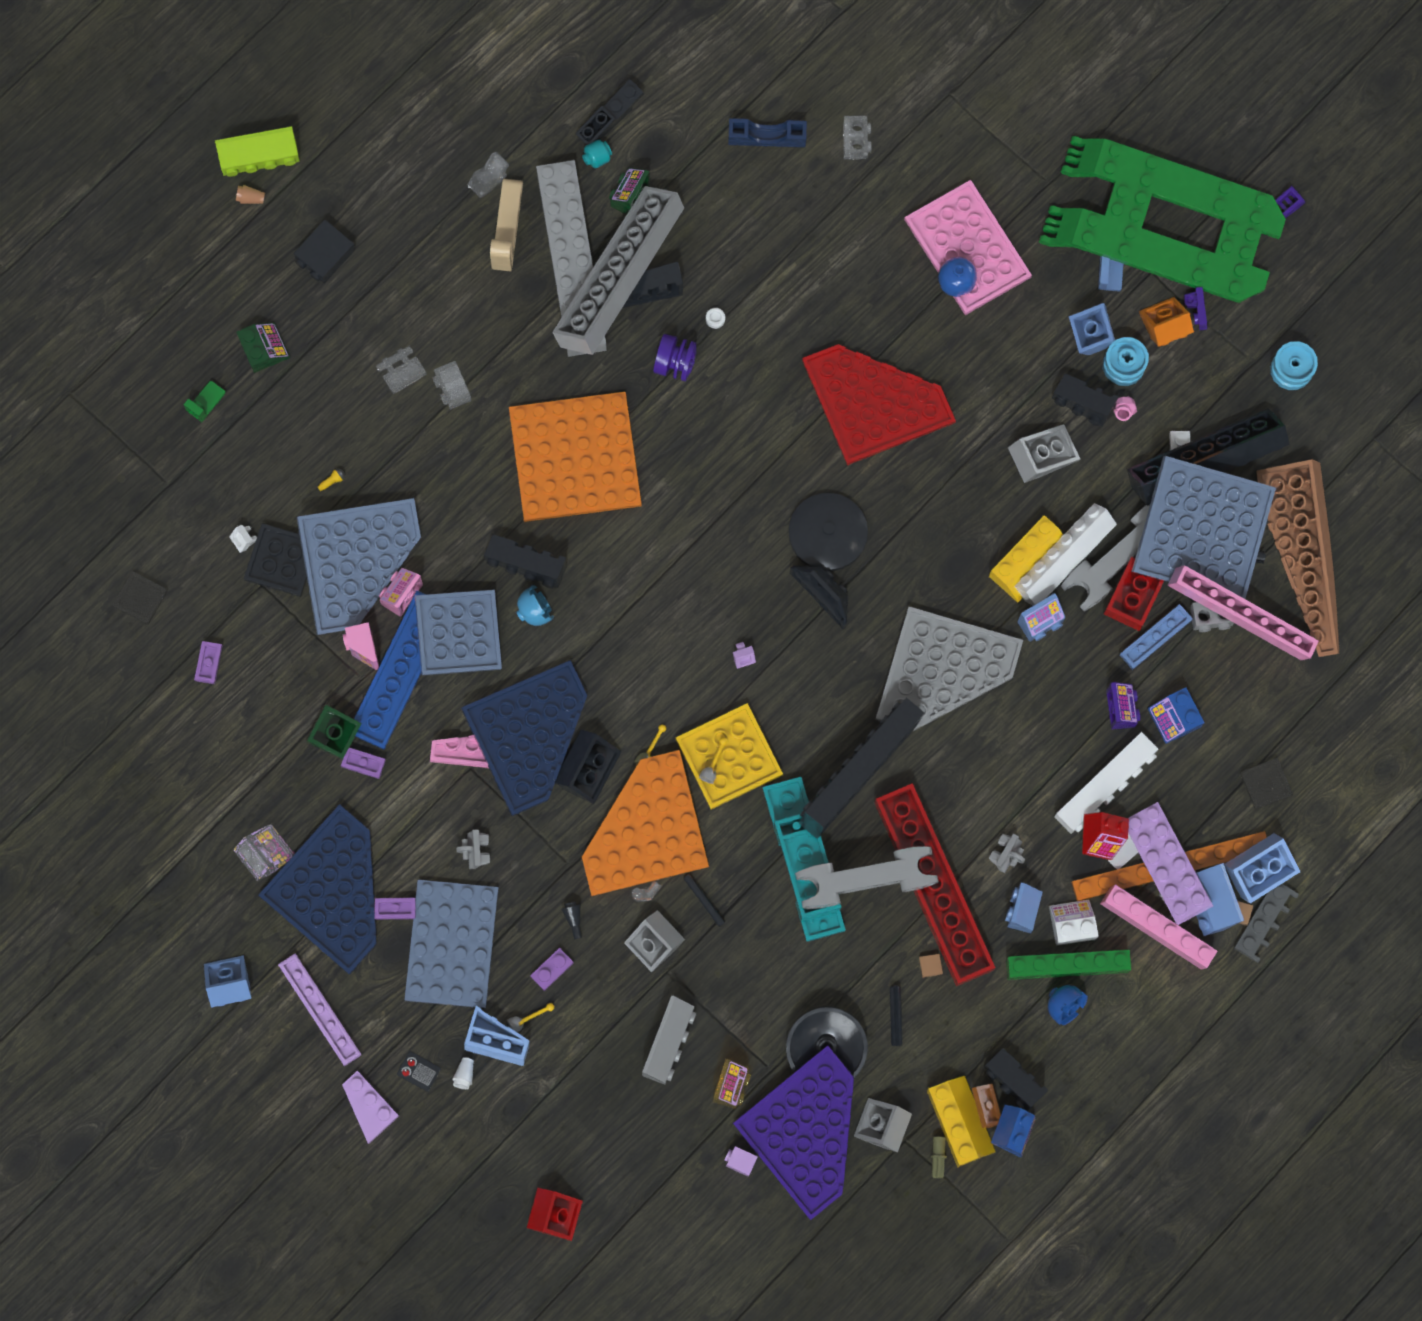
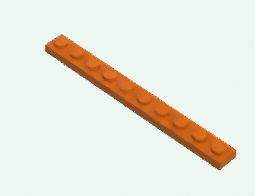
M1264 831L1187 851L1185 854L1193 869L1197 871L1227 863L1267 837ZM1145 863L1075 880L1071 883L1076 900L1082 901L1105 895L1113 885H1117L1124 890L1151 883L1154 880Z

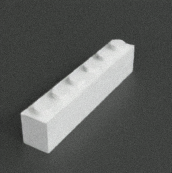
M1094 503L1032 569L1015 585V588L1025 602L1034 606L1046 599L1117 525L1106 508Z
M1141 732L1055 815V818L1070 834L1075 830L1080 832L1083 829L1084 814L1099 813L1100 810L1098 808L1103 803L1108 805L1115 798L1112 794L1117 790L1121 792L1129 784L1127 780L1131 776L1136 778L1143 771L1141 767L1145 763L1149 765L1157 757L1155 753L1158 751V748Z

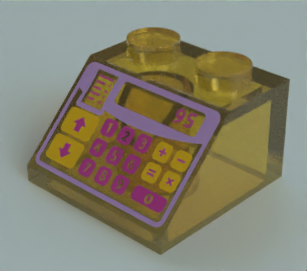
M726 1059L713 1102L736 1109L737 1104L742 1105L745 1096L744 1093H741L743 1085L748 1086L751 1074H748L749 1068Z

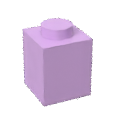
M735 1146L734 1150L729 1149L725 1161L728 1163L726 1167L749 1177L757 1156Z

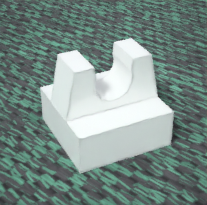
M240 525L230 535V539L240 553L246 551L249 546L256 542V535L250 537L248 534L251 530L250 526L244 527Z

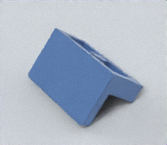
M1100 256L1098 289L1121 291L1123 264Z

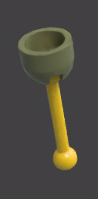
M661 724L658 727L659 731L647 752L640 753L634 761L635 764L638 765L641 759L651 757L650 753L662 732L666 731L665 725Z

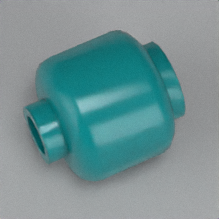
M596 140L584 147L582 158L587 166L591 165L593 168H599L610 161L612 151L606 141Z

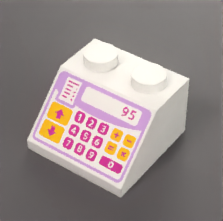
M1089 900L1049 906L1056 946L1096 940L1098 938L1095 915Z

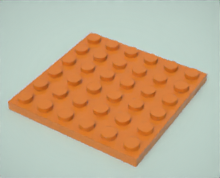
M626 392L509 407L524 522L641 506Z

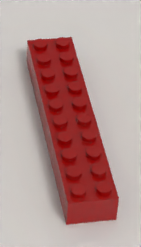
M913 783L877 798L874 804L895 851L911 847H931L932 849L931 855L918 860V869L925 875H937L939 882L919 890H914V893L956 987L995 969L994 963Z

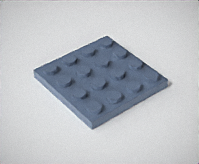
M495 590L415 596L422 676L502 669Z

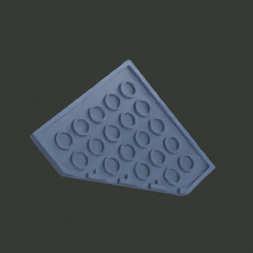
M414 498L296 517L317 635L345 631L346 627L360 625L363 618L370 611L382 590L390 582L393 574L403 564L410 551L421 538Z

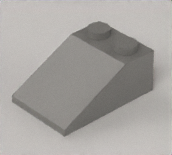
M1064 424L1021 438L1008 447L1024 483L1045 476L1080 460Z

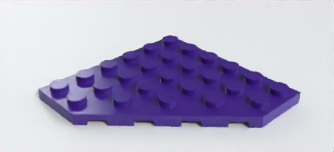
M829 1045L733 1123L810 1220L843 1194L854 1076Z

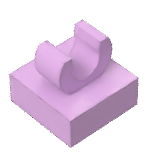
M743 642L736 644L737 651L733 652L737 669L756 663L752 646L745 648Z

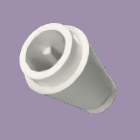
M462 1058L452 1079L454 1081L453 1086L460 1089H469V1086L472 1085L474 1060Z

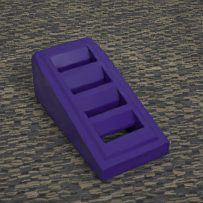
M1292 186L1275 200L1284 210L1282 214L1285 218L1305 203V200ZM1289 196H1292L1296 200L1294 204L1288 198ZM1284 200L1290 205L1289 208L1282 203Z

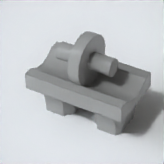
M472 830V832L467 833V839H462V846L457 847L456 850L457 853H463V860L469 859V869H476L479 866L490 863L489 853H480V846L488 845L489 835L479 833V830Z
M1002 834L998 843L1005 849L1002 853L994 850L989 857L990 861L997 866L999 871L1005 873L1009 865L1015 867L1017 862L1024 863L1025 859L1021 856L1024 849L1020 848L1022 841L1018 839L1019 836L1015 834L1012 836Z

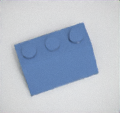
M1224 863L1197 872L1196 874L1213 904V907L1196 915L1203 936L1224 931L1244 921Z

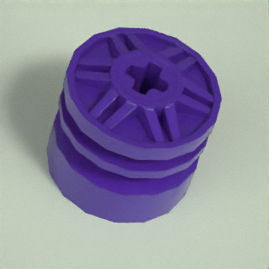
M664 333L656 356L653 373L667 376L669 370L674 369L673 379H677L681 371V381L686 382L694 367L697 355V342L691 341L689 348L686 349L687 339H684L679 347L676 346V336Z

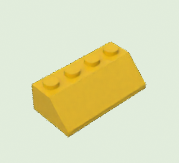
M1044 515L991 570L989 577L1018 603L1022 596L1015 588V585L1063 536L1062 532Z
M965 1076L946 1081L927 1090L957 1167L995 1153L987 1129L981 1126L976 1103Z

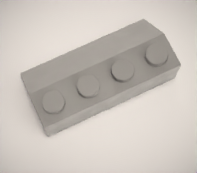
M671 996L642 1071L643 1077L664 1085L667 1080L671 1082L675 1071L671 1068L674 1061H679L682 1053L679 1047L681 1042H686L689 1032L686 1031L689 1023L693 1024L696 1012H693L694 1006L675 996Z

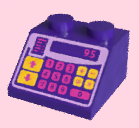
M1111 683L1106 690L1111 730L1135 727L1138 724L1137 721H1140L1139 709L1135 708L1137 691L1133 690L1132 684Z

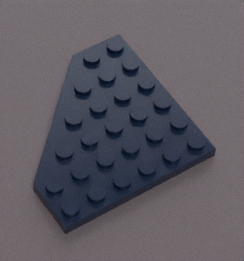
M571 660L461 708L511 816L548 801L587 698V694Z
M339 804L261 891L259 897L349 975L377 945L370 830Z

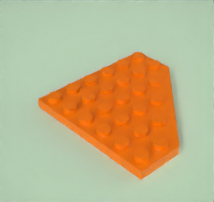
M680 750L641 759L582 856L591 897L709 867Z

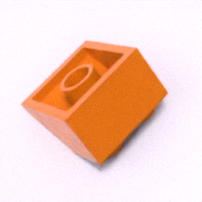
M1175 297L1139 311L1150 338L1158 347L1194 333L1190 313Z

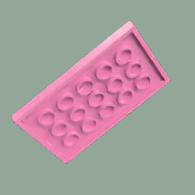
M971 180L911 213L904 219L938 274L940 267L946 260L952 257L967 258L975 266L977 281L974 289L967 295L954 297L965 315L1030 279L1032 276Z

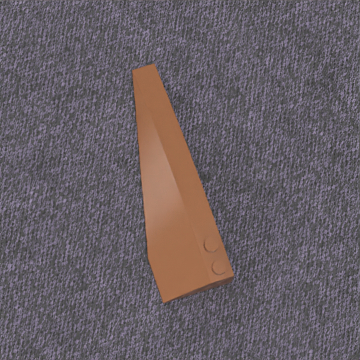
M1311 459L1257 470L1258 483L1276 488L1268 515L1269 524L1267 525L1273 534L1274 543L1282 557L1281 561L1292 589L1296 593V599L1303 611V617L1310 629V635L1319 641L1316 646L1318 656L1339 654L1334 571L1320 462Z

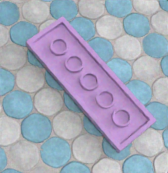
M1157 802L1129 817L1128 833L1176 924L1179 925L1213 907L1159 803Z

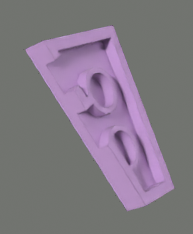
M358 1071L342 1084L367 1143L370 1144L399 1116Z

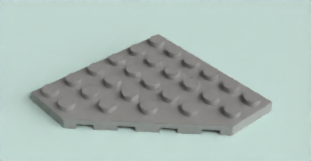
M908 607L875 720L881 721L885 715L890 714L891 709L898 701L903 702L907 697L925 712L918 726L913 730L915 731L1013 678L1023 640Z

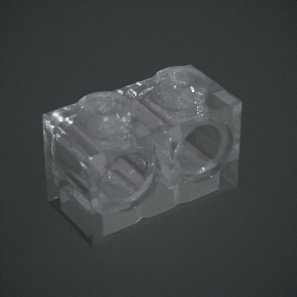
M844 116V159H867L868 152H871V141H868V134H871V123H867V116ZM860 126L862 130L855 131L853 127ZM860 144L862 148L855 149L853 145Z

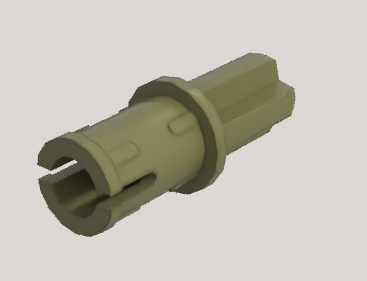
M933 1137V1155L930 1156L932 1158L933 1178L944 1177V1161L947 1159V1156H945V1137Z

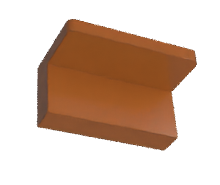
M993 1084L972 1088L982 1128L987 1129L997 1126L1001 1114Z

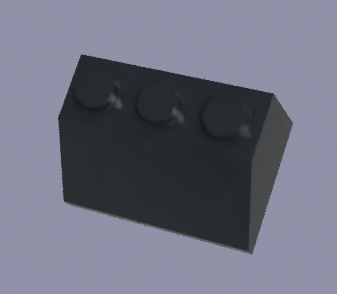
M581 730L558 773L555 784L567 792L591 804H595L621 751L597 734Z

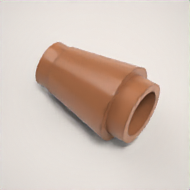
M246 185L238 186L236 201H239L240 204H263L265 192Z

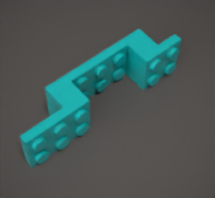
M802 777L763 787L778 845H781L795 893V904L806 942L845 932L846 929L840 912L841 904L816 909H804L802 907V901L815 896L817 888L809 880H797L795 873L815 865L828 863L821 836L816 839L799 824L802 818L800 814L808 803Z

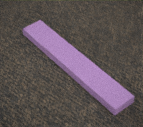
M293 954L278 964L343 1065L346 1066L360 1057L361 1053L297 955Z

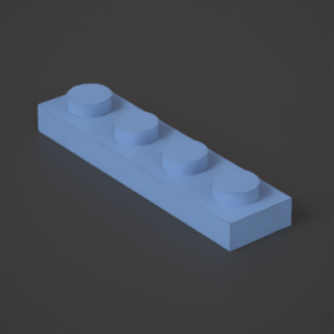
M1179 604L1120 653V657L1133 670L1190 623L1193 618Z

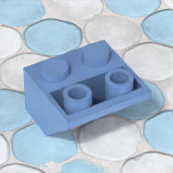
M1025 883L1015 887L1010 902L1014 903L1008 909L1005 921H1008L1007 927L1027 933L1033 931L1042 891Z

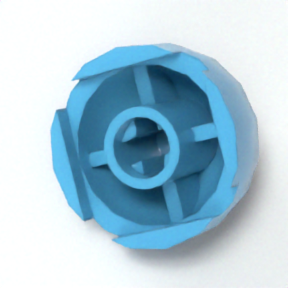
M532 585L519 596L517 601L519 610L516 612L521 621L525 620L530 625L541 626L553 620L554 615H549L552 609L542 592L537 593L534 590L537 587Z

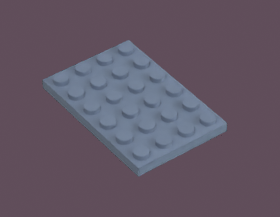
M418 880L416 919H413L405 1001L474 1008L478 1006L479 1008L486 1009L498 887Z

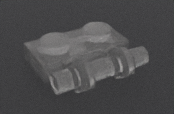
M410 346L404 349L400 348L396 351V354L389 358L385 357L381 360V363L376 365L379 372L387 369L389 372L383 376V379L393 394L427 375L417 357L411 360L408 359L407 356L413 353ZM402 360L404 364L394 369L392 365Z

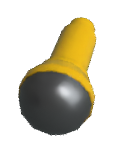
M341 469L333 470L331 476L318 486L320 492L335 482L343 481L345 478L344 471Z

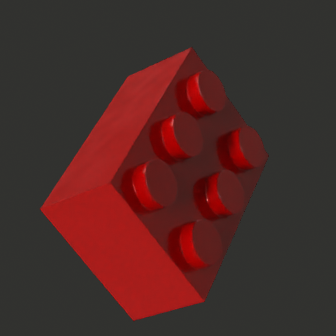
M1131 557L1104 615L1140 631L1164 580L1132 572L1135 558Z

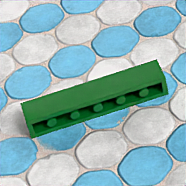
M1130 950L1008 957L1006 959L1007 980L1129 973L1131 971Z

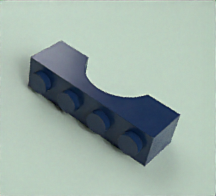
M729 119L728 145L805 147L807 121L787 120L778 125H760L751 122L749 119Z

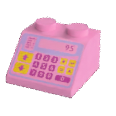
M404 568L393 574L390 580L392 583L388 588L385 587L379 595L381 605L399 617L403 615L411 603L416 591H419L423 586L420 575Z
M369 623L346 627V634H342L346 650H350L352 656L378 670L379 664Z

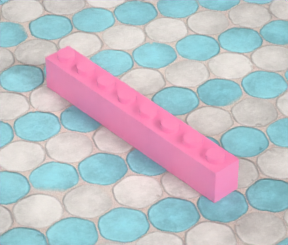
M1185 565L1175 568L1168 583L1169 587L1299 660L1310 659L1319 642Z

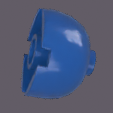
M952 257L946 260L940 267L938 274L941 289L954 297L969 294L974 289L977 281V272L973 263L963 257Z
M1073 985L1056 987L1049 994V1015L1059 1025H1066L1079 1015L1076 1011L1079 1007L1084 1008L1088 996Z

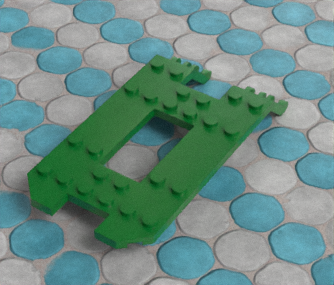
M1072 136L1071 145L1083 148V151L1069 148L1065 161L1078 165V167L1071 168L1064 165L1062 166L1061 173L1070 177H1097L1114 183L1105 215L1083 208L1050 206L1048 213L1061 217V220L1046 218L1045 223L1047 225H1044L1043 231L1056 236L1055 238H1050L1046 235H1041L1039 243L1049 247H1075L1193 288L1202 287L1205 292L1237 303H1241L1265 290L1270 272L1252 266L1261 234L1279 239L1286 220L1272 195L1108 139H1082ZM1153 196L1223 220L1214 253L1142 229L1151 197Z

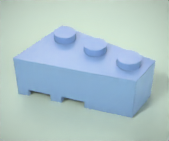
M476 1006L464 1045L466 1051L524 1066L529 1049V1040Z

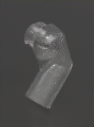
M653 881L648 889L634 888L631 894L635 901H650L659 891L661 885Z

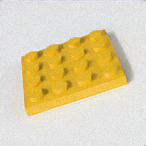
M748 703L676 737V741L711 810L783 775ZM725 737L728 742L723 746L714 766L716 779L713 784L704 782L699 778V775L704 768L710 767L719 748L720 739Z

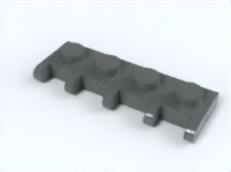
M1283 884L1266 893L1234 949L1259 963L1261 959L1254 954L1260 944L1268 948L1270 943L1265 941L1264 938L1270 927L1278 931L1280 926L1274 923L1280 911L1288 914L1290 909L1284 906L1290 895L1297 898L1299 894Z

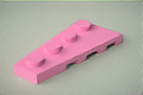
M474 735L432 741L430 762L489 768Z

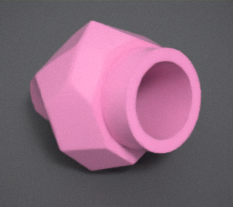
M1127 396L1118 398L1113 411L1119 420L1126 421L1137 412L1134 399Z

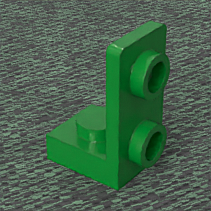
M210 381L193 402L188 399L183 405L188 413L200 422H203L226 392L213 381Z

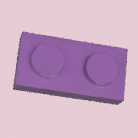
M202 641L195 681L215 684L223 647L222 644Z
M349 748L343 758L341 767L380 779L386 759Z
M375 898V920L416 919V898Z
M559 948L530 977L545 991L574 962Z

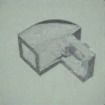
M494 152L490 155L485 166L474 172L467 185L482 198L492 192L507 176L505 172L509 164L497 152Z

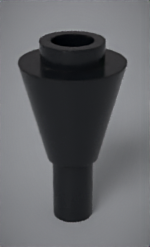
M576 901L565 903V908L561 910L572 928L574 939L582 938L579 926L581 904L577 905Z

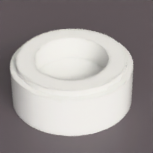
M719 308L710 309L706 314L707 325L714 329L722 327L725 323L724 312Z

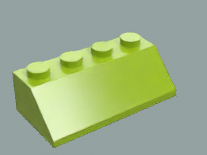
M292 126L215 140L223 176H236L241 172L253 173L257 169H274L279 165L291 166L296 164V162H300Z

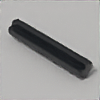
M900 986L890 987L892 1046H902Z

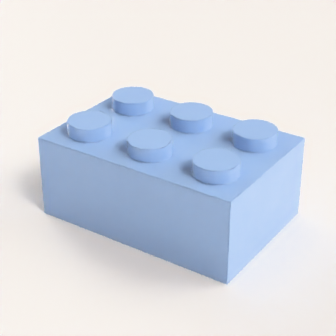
M1275 833L1224 864L1240 897L1249 903H1252L1300 873L1284 839Z

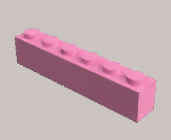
M1117 885L1109 888L1100 903L1201 970L1208 968L1217 953V950Z

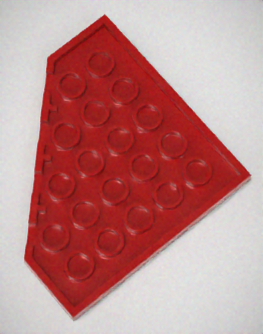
M839 344L802 358L804 367L847 465L956 422L940 385L924 381L918 376L897 370L896 367L875 361L871 357L848 350Z

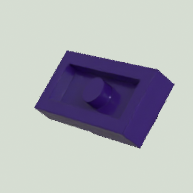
M1198 287L1196 292L1186 294L1184 298L1186 308H1197V313H1194L1195 325L1199 324L1200 331L1207 330L1203 288Z

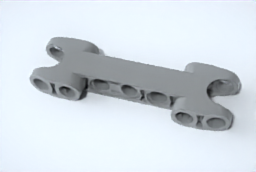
M1146 505L1130 520L1136 528L1096 564L1092 566L1087 560H1084L1062 583L1061 587L1064 591L1076 585L1086 589L1088 597L1080 606L1083 611H1087L1098 604L1113 590L1108 581L1128 564L1131 557L1134 558L1136 556L1150 505Z
M931 847L901 849L893 852L895 861L834 872L832 863L815 865L795 873L796 879L809 880L817 888L815 896L802 901V907L804 909H816L835 906L841 903L839 894L900 883L902 892L919 890L939 882L938 876L922 874L917 864L919 859L931 855L932 849Z

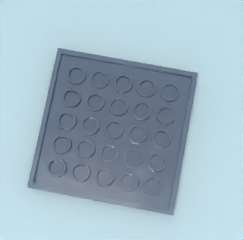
M1163 456L1132 572L1169 582L1175 568L1185 565L1245 599L1276 488Z

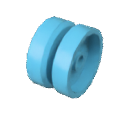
M1131 337L1115 340L1109 346L1103 359V370L1106 377L1112 383L1119 386L1135 384L1142 378L1148 365L1149 354L1146 347L1139 340Z
M1302 342L1284 344L1277 351L1270 366L1274 382L1287 390H1298L1305 387L1312 379L1318 366L1314 350Z

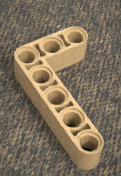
M503 179L496 235L495 239L491 241L490 248L491 266L494 270L512 271L523 181Z

